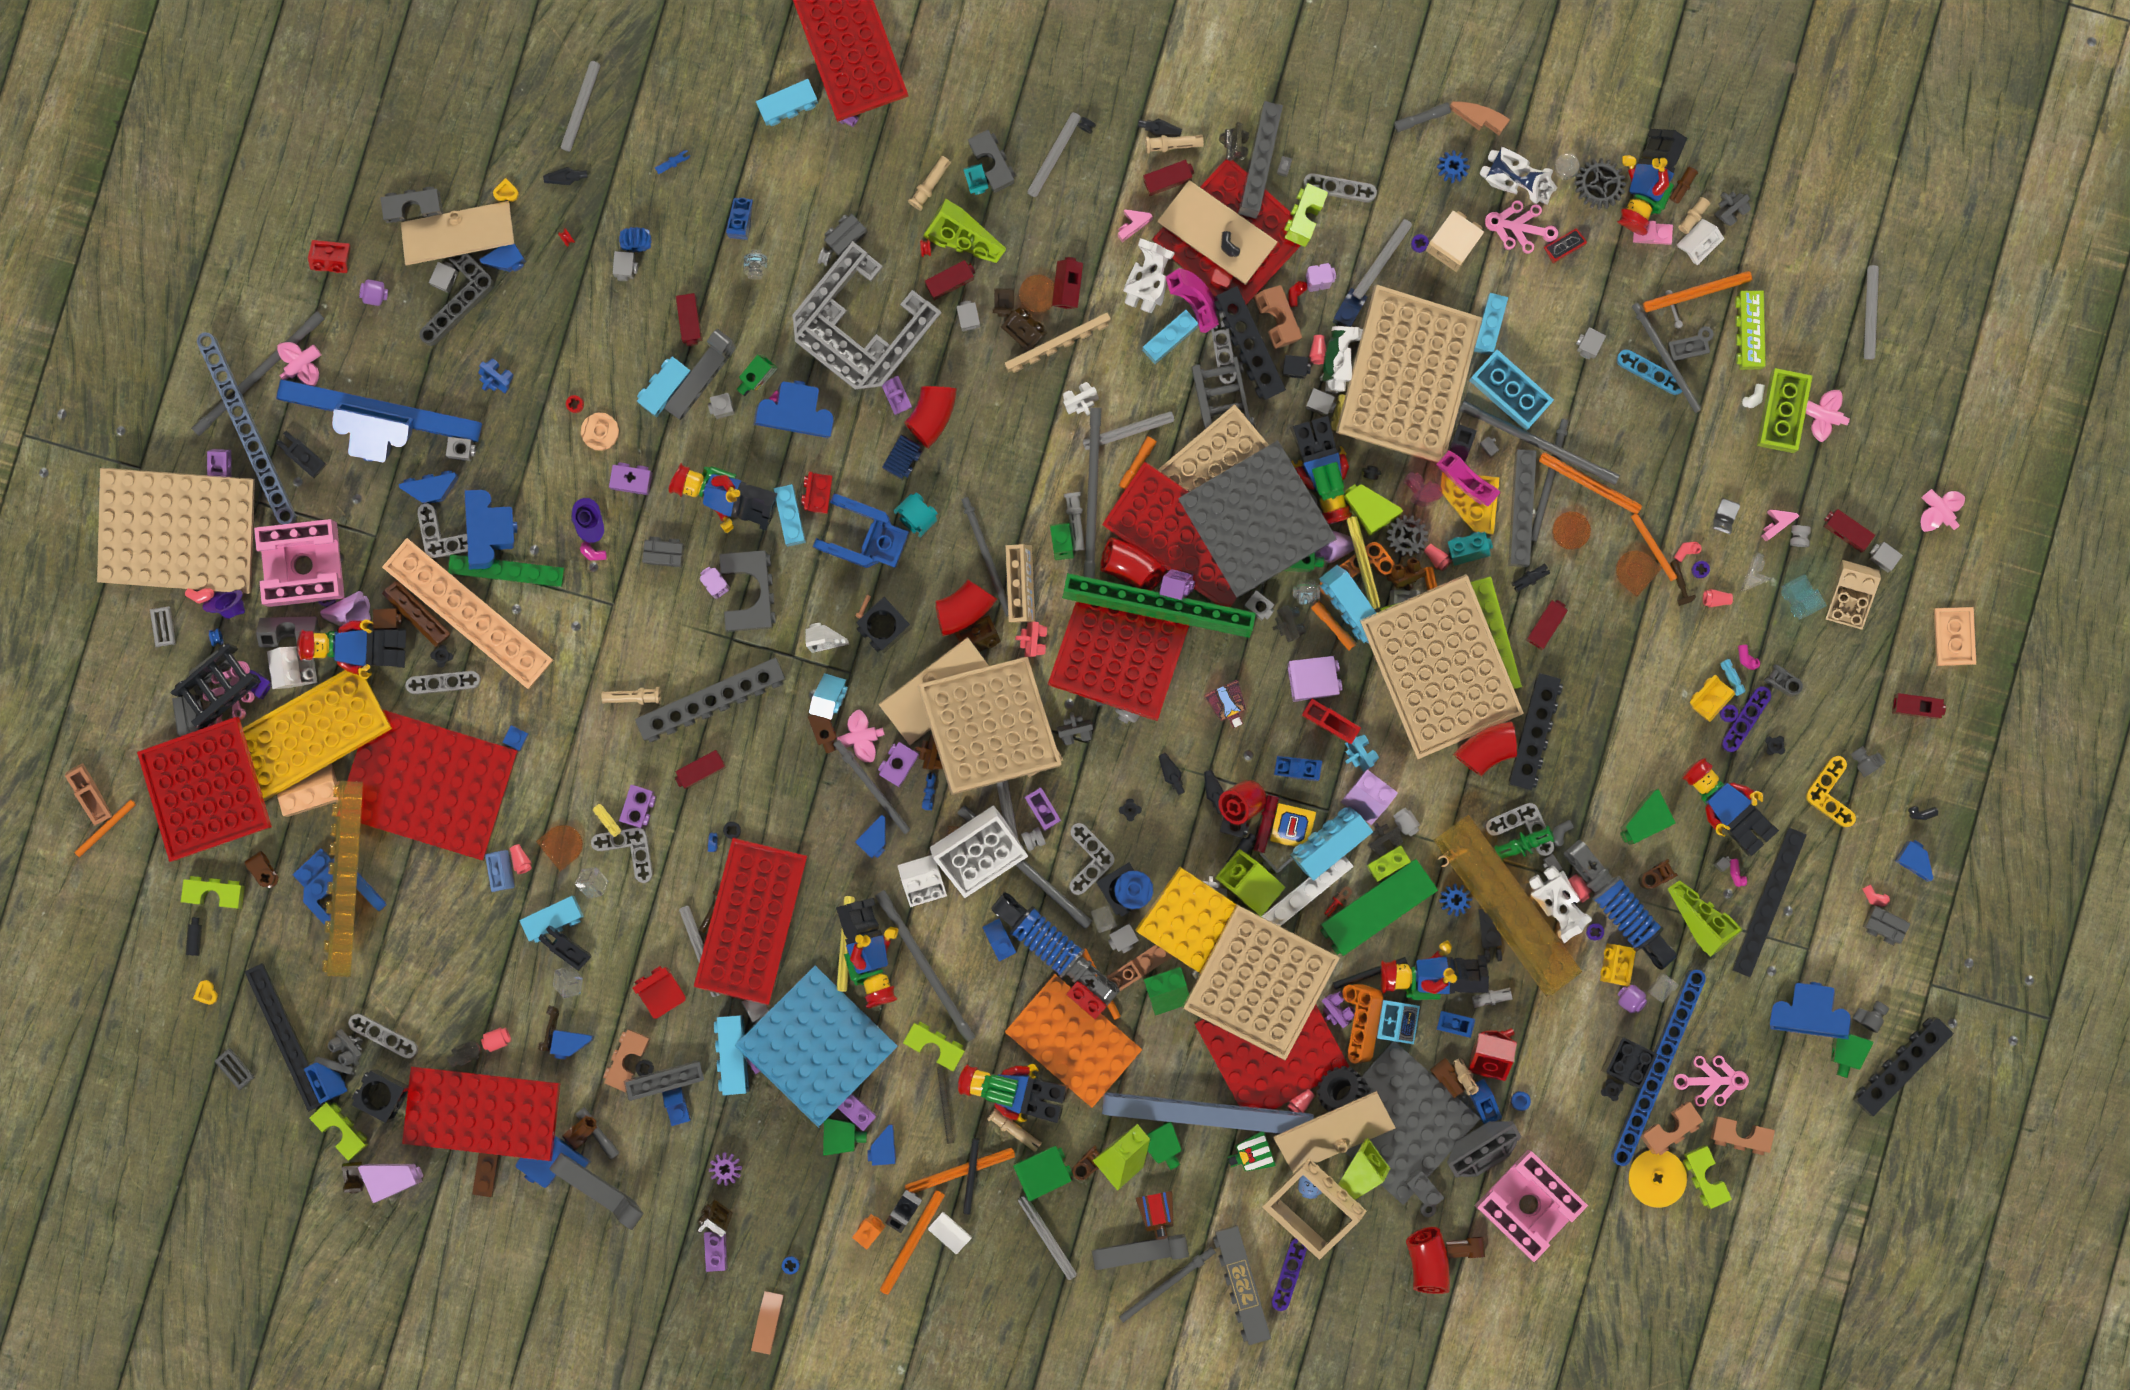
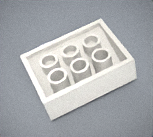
M994 805L930 847L933 859L964 898L1028 857V854Z

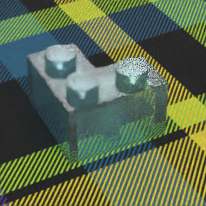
M1805 574L1781 586L1783 589L1781 593L1786 601L1789 600L1792 606L1790 610L1794 617H1798L1799 620L1827 606L1819 590H1813Z

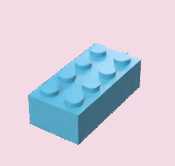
M1498 350L1487 359L1469 380L1525 431L1532 426L1554 401L1552 397Z
M1336 565L1319 578L1322 583L1320 587L1326 595L1328 594L1333 598L1331 603L1337 610L1339 609L1343 613L1341 616L1344 621L1354 628L1352 632L1357 639L1369 644L1360 620L1375 614L1376 611L1349 573Z
M1349 806L1341 809L1338 812V816L1333 820H1328L1324 823L1321 830L1312 833L1308 837V841L1296 846L1290 855L1302 871L1314 881L1373 833V831L1362 816Z
M744 1015L717 1017V1021H714V1032L718 1033V1041H715L716 1053L719 1052L720 1060H717V1071L721 1072V1079L718 1080L719 1091H722L723 1095L748 1093L749 1082L746 1056L735 1047L745 1036Z

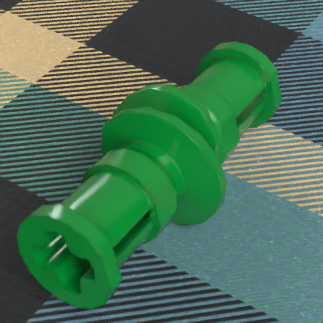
M1548 825L1545 829L1532 832L1527 836L1519 832V839L1511 840L1509 843L1501 846L1495 845V851L1500 862L1504 861L1507 857L1518 855L1521 852L1526 857L1527 850L1530 854H1534L1533 848L1549 841L1555 842V838ZM1548 834V836L1538 839V837ZM1511 848V850L1501 853L1502 851Z

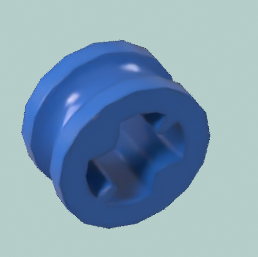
M216 628V631L209 630L212 646L215 647L217 644L223 645L221 630L219 628Z
M793 1256L785 1258L782 1262V1269L786 1274L796 1273L800 1266L798 1259ZM788 1260L796 1263L793 1271L785 1267V1263L788 1264Z

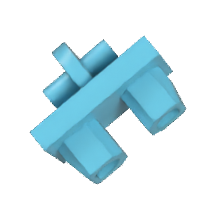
M1365 735L1356 736L1352 744L1345 742L1349 749L1345 751L1349 756V759L1345 760L1346 764L1352 761L1355 767L1360 766L1364 772L1374 766V763L1379 759L1374 750L1367 753L1363 748L1369 744Z

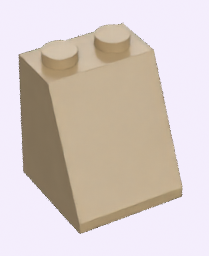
M1455 211L1451 212L1426 249V252L1455 272L1459 270L1484 234L1483 228L1479 224L1466 220L1467 217L1459 211L1457 213Z

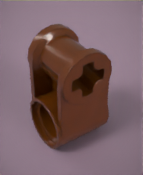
M261 850L244 861L247 869L260 886L272 888L277 885L279 877L267 856ZM266 875L270 876V878L268 879L269 882H265V880L267 879Z
M1666 859L1641 874L1639 877L1640 886L1644 889H1652L1677 877V873H1674L1669 864L1670 860ZM1647 875H1650L1653 878V883L1651 886L1645 883V877Z
M1096 1145L1085 1153L1073 1166L1072 1173L1076 1179L1085 1180L1094 1171L1099 1169L1093 1162L1094 1157L1092 1156L1097 1157L1100 1154ZM1078 1166L1086 1168V1174L1083 1177L1076 1175L1075 1171Z

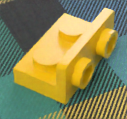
M1714 675L1705 681L1704 687L1699 692L1694 693L1690 704L1697 713L1711 722L1732 699L1735 692L1720 681L1717 675Z
M1607 943L1604 950L1603 966L1600 971V981L1630 986L1636 953L1633 950L1634 948Z

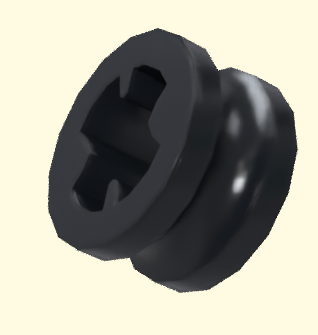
M1081 117V123H1078L1077 126L1081 130L1092 134V128H1095L1096 124L1085 117Z
M728 822L723 828L724 835L729 839H736L741 834V827L736 822ZM729 826L737 827V829L735 830L737 831V833L735 835H729L727 833V831H729L727 830Z
M642 1060L637 1063L636 1072L639 1076L647 1075L645 1072L642 1073L640 1071L642 1063L648 1064L650 1067L648 1072L653 1073L654 1065L651 1061Z

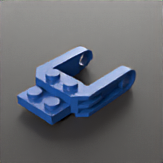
M833 493L830 501L831 504L870 518L874 522L869 528L861 554L833 543H826L818 538L815 539L813 548L865 568L879 562L896 568L910 532L892 526L885 512Z
M322 848L292 874L304 887L303 903L342 944H345L351 937L342 930L340 923L320 903V900L326 898L344 881L345 877L376 910L380 912L387 905L350 863L334 862Z

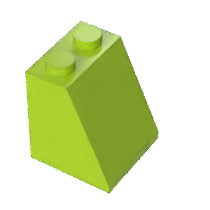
M1354 484L1345 492L1344 499L1346 505H1349L1352 514L1358 518L1359 524L1368 537L1395 520L1403 512L1399 506L1362 484L1358 487Z
M1241 849L1235 853L1215 877L1217 881L1259 916H1262L1269 909L1271 904L1286 888L1261 864Z
M1137 1124L1115 1140L1093 1160L1117 1191L1143 1169L1150 1138Z
M1369 1138L1364 1140L1338 1183L1354 1200L1383 1183L1390 1171V1167Z

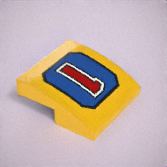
M1278 803L1270 841L1293 847L1305 843L1311 835L1316 812Z

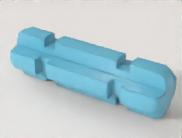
M1727 659L1721 662L1720 665L1725 670V675L1731 687H1734L1735 695L1743 694L1745 688L1743 684H1740L1741 680L1735 668H1732L1731 660Z

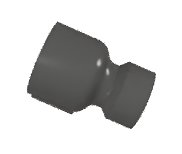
M1861 746L1850 755L1854 760H1857V768L1865 778L1885 764L1886 761L1880 753L1868 756L1865 748Z
M1876 1001L1873 1005V1011L1858 1008L1852 1019L1870 1031L1878 1033L1884 1023L1883 1016L1888 1013L1889 1007Z

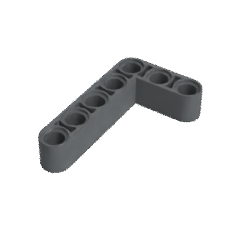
M467 253L462 254L459 260H454L453 256L448 257L470 282L420 330L421 340L429 346L437 344L494 288L492 278ZM470 265H474L475 271L470 274L467 273V268ZM485 278L488 279V285L481 287L480 281ZM469 292H475V297L472 300H466V295ZM461 305V311L456 314L453 313L454 306ZM446 318L448 321L446 326L440 327L439 321ZM428 332H434V337L431 340L425 339V335Z
M716 329L707 340L710 348L664 408L679 420L687 414L736 349L734 341L719 329Z
M563 1153L559 1154L549 1168L554 1174L612 1211L618 1221L630 1230H633L644 1214L633 1199Z
M1185 1234L1168 1236L1161 1240L1151 1239L1091 1250L1095 1270L1169 1257L1172 1260L1189 1257Z

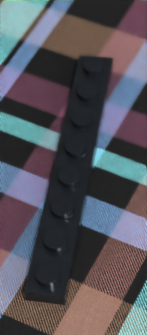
M1790 827L1787 828L1732 971L1751 977L1807 834Z
M261 963L244 971L308 1112L324 1105L326 1102L319 1104L304 1071L310 1064L264 964Z

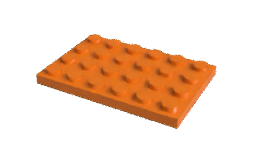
M1054 974L1008 1027L1005 1033L1093 1108L1143 1049L1102 1014L1096 1019L1092 1018L1066 995L1071 987Z

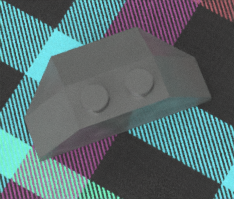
M1513 1121L1487 1122L1455 1143L1447 1164L1456 1178L1460 1176L1477 1177L1509 1157L1517 1141L1522 1136Z

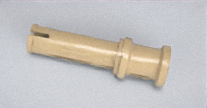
M1203 135L1145 137L1147 154H1150L1151 151L1166 152L1168 149L1203 147L1204 145Z
M944 156L940 157L923 184L917 186V191L912 199L909 198L908 203L922 211L923 204L928 197L932 196V190L951 164V161Z
M641 687L636 691H602V704L638 702L641 705L650 702L660 704V687H656V689H644Z
M996 1108L987 1118L988 1121H993L997 1124L1001 1131H1008L1033 1150L1034 1153L1038 1148L1032 1143L1038 1147L1042 1144L1041 1141L1013 1122V1119L1004 1117Z

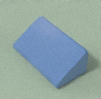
M508 850L485 854L491 892L514 888L515 884Z

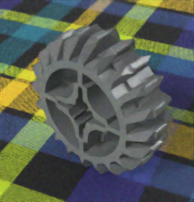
M1600 158L1598 164L1595 159H1592L1591 164L1586 162L1584 164L1585 168L1580 167V173H1577L1575 176L1579 180L1575 181L1574 185L1580 186L1575 189V192L1582 193L1578 199L1585 198L1584 205L1589 201L1591 203L1590 208L1597 204V209L1600 210L1603 204L1604 208L1608 209L1609 203L1614 206L1616 204L1615 200H1621L1620 195L1625 193V190L1622 188L1626 186V183L1621 181L1626 177L1625 175L1619 176L1622 172L1621 168L1617 171L1615 170L1617 163L1610 166V159L1604 164L1603 158ZM1599 170L1606 171L1612 177H1605ZM1593 171L1594 181L1585 185L1586 176ZM1598 180L1605 183L1602 188H1600V185H1596ZM1615 183L1614 193L1607 197V187ZM1589 191H1596L1601 198L1591 195Z

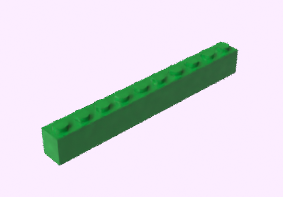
M1067 573L1062 596L1063 599L1247 638H1250L1253 631L1256 613L1187 598L1179 600L1160 595L1159 592Z

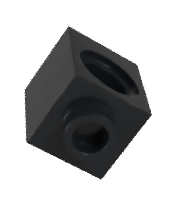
M1285 355L1282 377L1305 379L1306 374H1310L1311 363H1308V357Z
M1223 817L1219 832L1242 838L1243 834L1247 835L1250 824L1242 823L1240 824V830L1234 832L1230 829V822Z

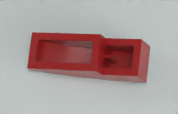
M1311 699L1302 713V717L1349 744H1352L1361 730V727L1314 699Z

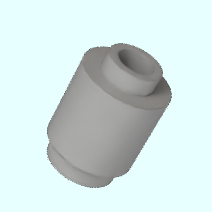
M1406 807L1393 816L1395 818L1394 822L1405 836L1409 834L1412 837L1420 831L1418 828L1420 823Z

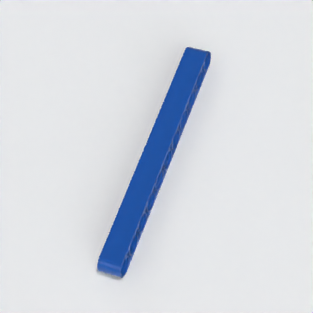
M280 380L276 399L332 412H334L337 404L342 402L414 418L413 429L453 438L470 439L473 442L479 441L482 423L286 380Z
M1690 970L1685 976L1654 1050L1658 1055L1642 1089L1637 1091L1612 1151V1161L1617 1165L1625 1166L1631 1161L1705 984L1706 977L1701 970ZM1694 973L1700 976V981L1697 984L1691 981V976ZM1686 991H1690L1693 995L1692 1000L1689 1002L1684 999ZM1680 1008L1685 1011L1683 1019H1678L1676 1016V1012ZM1672 1026H1675L1678 1030V1034L1675 1037L1669 1035V1029ZM1665 1044L1670 1046V1052L1667 1055H1664L1661 1051L1662 1046ZM1657 1062L1663 1065V1070L1660 1073L1654 1070V1065ZM1649 1080H1653L1656 1084L1655 1088L1651 1091L1646 1086ZM1642 1098H1646L1648 1105L1642 1109L1639 1106V1101ZM1638 1115L1641 1122L1638 1126H1633L1632 1118ZM1630 1133L1633 1136V1141L1630 1144H1626L1624 1137ZM1621 1151L1626 1155L1623 1162H1619L1616 1158L1617 1154Z

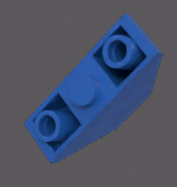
M733 199L726 229L729 238L748 240L751 227L752 199Z
M452 471L441 472L440 476L434 477L433 474L422 476L421 480L415 481V478L403 480L404 483L399 484V488L423 504H431L444 501L459 477L458 474L452 473Z
M1277 756L1274 775L1319 781L1322 761Z

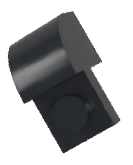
M906 1190L885 1223L899 1233H902L922 1200L915 1193Z

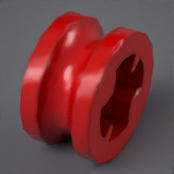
M564 228V231L562 233L559 232L558 235L565 245L569 247V244L571 242L575 243L566 228Z
M927 239L926 242L920 240L922 257L925 255L931 256L930 239Z
M572 395L567 398L566 407L572 413H579L584 408V402L579 396ZM574 399L575 401H579L580 403L577 405L576 409H574V407H570V405L573 403L572 400Z

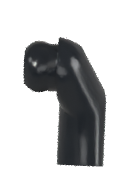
M1223 231L1221 238L1222 251L1229 257H1238L1240 255V248L1231 243V232Z
M1918 806L1908 809L1909 816L1912 819L1927 820L1938 816L1936 807L1920 812Z

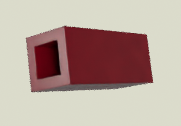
M1185 159L1143 175V181L1149 196H1153L1185 184L1189 180L1192 181V175L1195 173L1191 163L1188 164Z
M1065 257V260L1057 261L1052 306L1063 309L1078 308L1083 263L1077 262L1076 258Z
M963 260L925 280V285L933 300H936L973 281V274L976 272L971 263L967 264L966 260Z
M695 293L676 296L682 342L684 344L687 343V346L698 345V342L703 340Z
M1839 509L1833 512L1830 511L1824 518L1826 523L1823 527L1859 552L1865 551L1875 537V534Z
M1551 600L1526 638V641L1543 650L1568 611L1565 608L1566 605L1559 600Z
M1901 693L1894 694L1893 714L1937 720L1941 719L1942 715H1945L1946 704H1944V699Z
M714 750L675 771L677 776L674 778L679 787L683 786L684 789H687L727 767L719 752Z

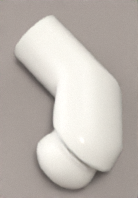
M1756 384L1754 394L1743 398V406L1754 408L1759 405L1763 400L1765 385Z

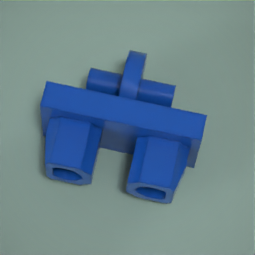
M493 358L479 365L480 370L478 373L481 375L479 380L484 383L482 389L487 391L490 388L496 391L498 388L503 393H506L509 390V385L514 375L509 370H505L501 375L496 371L500 365Z

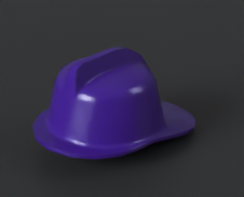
M590 498L577 500L572 508L571 521L582 540L588 543H595L604 534V524L599 506Z
M242 591L215 592L213 598L203 603V610L209 613H219L227 619L244 614V602L241 598L243 595Z

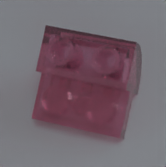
M1410 472L1403 480L1414 493L1410 501L1415 505L1422 507L1431 506L1443 496L1441 493L1443 490L1436 482L1433 484L1429 481L1424 485V479L1418 473Z

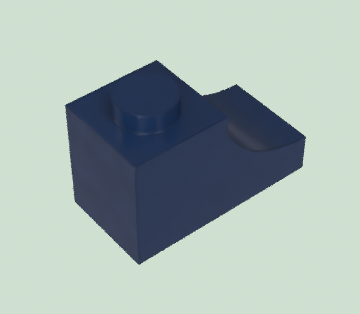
M1351 288L1332 322L1339 326L1352 327L1367 296L1364 295L1362 299H1358L1353 295L1354 289Z

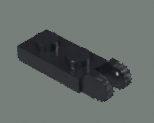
M285 431L283 434L293 444L288 448L281 440H277L275 443L285 451L287 456L311 477L315 478L327 464L299 439L294 438L289 432Z
M1498 907L1478 909L1482 948H1484L1486 962L1489 963L1491 960L1489 947L1496 946L1497 961H1502Z
M548 926L546 931L556 938L554 942L542 934L538 937L551 952L578 971L591 958L590 953L564 934H560L552 926Z

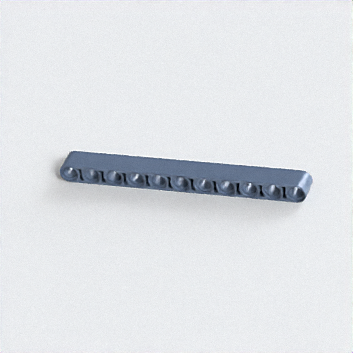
M206 332L201 333L197 338L198 347L272 511L280 524H293L296 520L294 509L215 336ZM206 337H210L212 340L208 347L203 345V340ZM217 354L220 358L219 362L212 364L211 357ZM222 372L227 373V379L224 382L219 381V374ZM233 389L235 396L233 399H228L226 394L229 390ZM242 407L243 414L236 417L234 414L235 409ZM246 424L251 426V431L248 434L242 432V428ZM258 442V450L252 452L250 450L251 443ZM261 459H265L267 462V466L264 469H259L258 462ZM272 476L275 483L273 486L268 487L266 479ZM277 494H281L283 498L280 504H275L274 497ZM288 511L290 513V519L287 522H284L282 520V514Z
M1104 1093L1102 1114L1109 1116L1272 1133H1283L1314 1119V1115L1309 1113L1118 1093Z

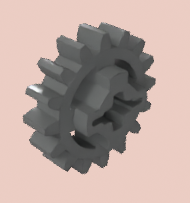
M1403 515V520L1396 518L1397 524H1390L1393 529L1387 530V533L1391 534L1387 541H1392L1389 547L1396 548L1394 553L1401 551V556L1404 557L1408 553L1409 557H1412L1413 551L1419 554L1418 548H1425L1422 543L1428 542V539L1424 537L1428 534V531H1423L1426 525L1419 524L1420 518L1414 521L1413 515L1410 519ZM1406 524H1412V525H1414L1415 527H1414V528H1410V527H1407ZM1398 528L1400 534L1399 537L1395 539V531ZM1405 531L1407 534H1412V536L1410 537L1411 540H1409L1408 538H1403V536L1405 535ZM1420 533V541L1417 544L1415 538ZM1405 544L1408 545L1409 548H1403L1400 545Z

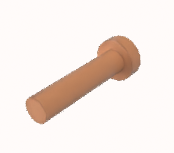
M866 595L859 613L855 615L857 618L860 619L863 616L871 596Z

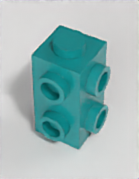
M1474 532L1470 536L1463 538L1455 537L1448 541L1454 566L1490 557V549H1493L1491 538H1487L1485 532Z

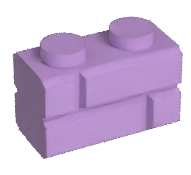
M1329 263L1321 264L1319 267L1318 265L1310 266L1307 269L1306 281L1310 292L1319 291V288L1321 290L1329 289L1331 284L1335 282V269L1331 268Z
M708 567L700 573L702 575L700 581L715 599L729 591L730 586L716 568L711 569Z

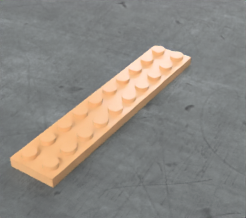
M408 538L405 539L383 565L382 568L527 689L533 686L554 661Z

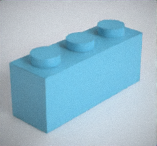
M806 79L756 101L766 126H775L781 122V119L786 117L790 119L797 116L798 112L802 110L809 111L814 109L816 104H818V100L809 80Z
M1489 293L1487 296L1474 352L1489 356L1494 353L1508 297Z
M1185 310L1144 345L1142 351L1154 364L1158 363L1198 328V322Z
M673 356L670 360L666 359L659 374L655 373L649 381L651 384L647 389L643 388L637 395L639 398L637 402L656 418L691 372Z
M791 484L774 488V492L777 493L776 502L786 546L806 543L794 486Z
M824 673L813 695L809 713L832 719L834 713H838L843 698L846 696L848 687H845L846 679Z
M570 896L519 921L528 940L538 943L540 942L538 937L541 934H549L546 931L548 926H552L558 932L563 931L562 927L568 924L572 927L580 923V919L584 916L575 896Z

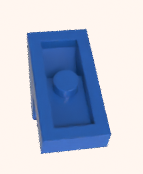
M1441 1011L1437 1030L1471 1038L1475 1019Z
M682 1087L662 1092L664 1107L667 1108L671 1126L691 1121Z

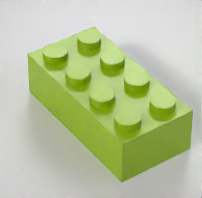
M1777 368L1771 371L1757 446L1790 453L1798 451L1812 375Z

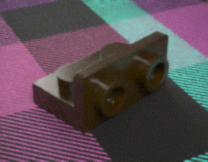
M1020 307L1014 310L1001 326L1027 352L1032 350L1040 339L1048 333L1042 323L1035 321L1026 309Z
M989 615L955 633L959 643L968 637L978 652L992 648L1001 642Z
M714 1199L710 1205L706 1204L702 1209V1215L697 1221L699 1224L697 1232L701 1233L705 1227H708L711 1232L722 1237L727 1231L733 1212Z

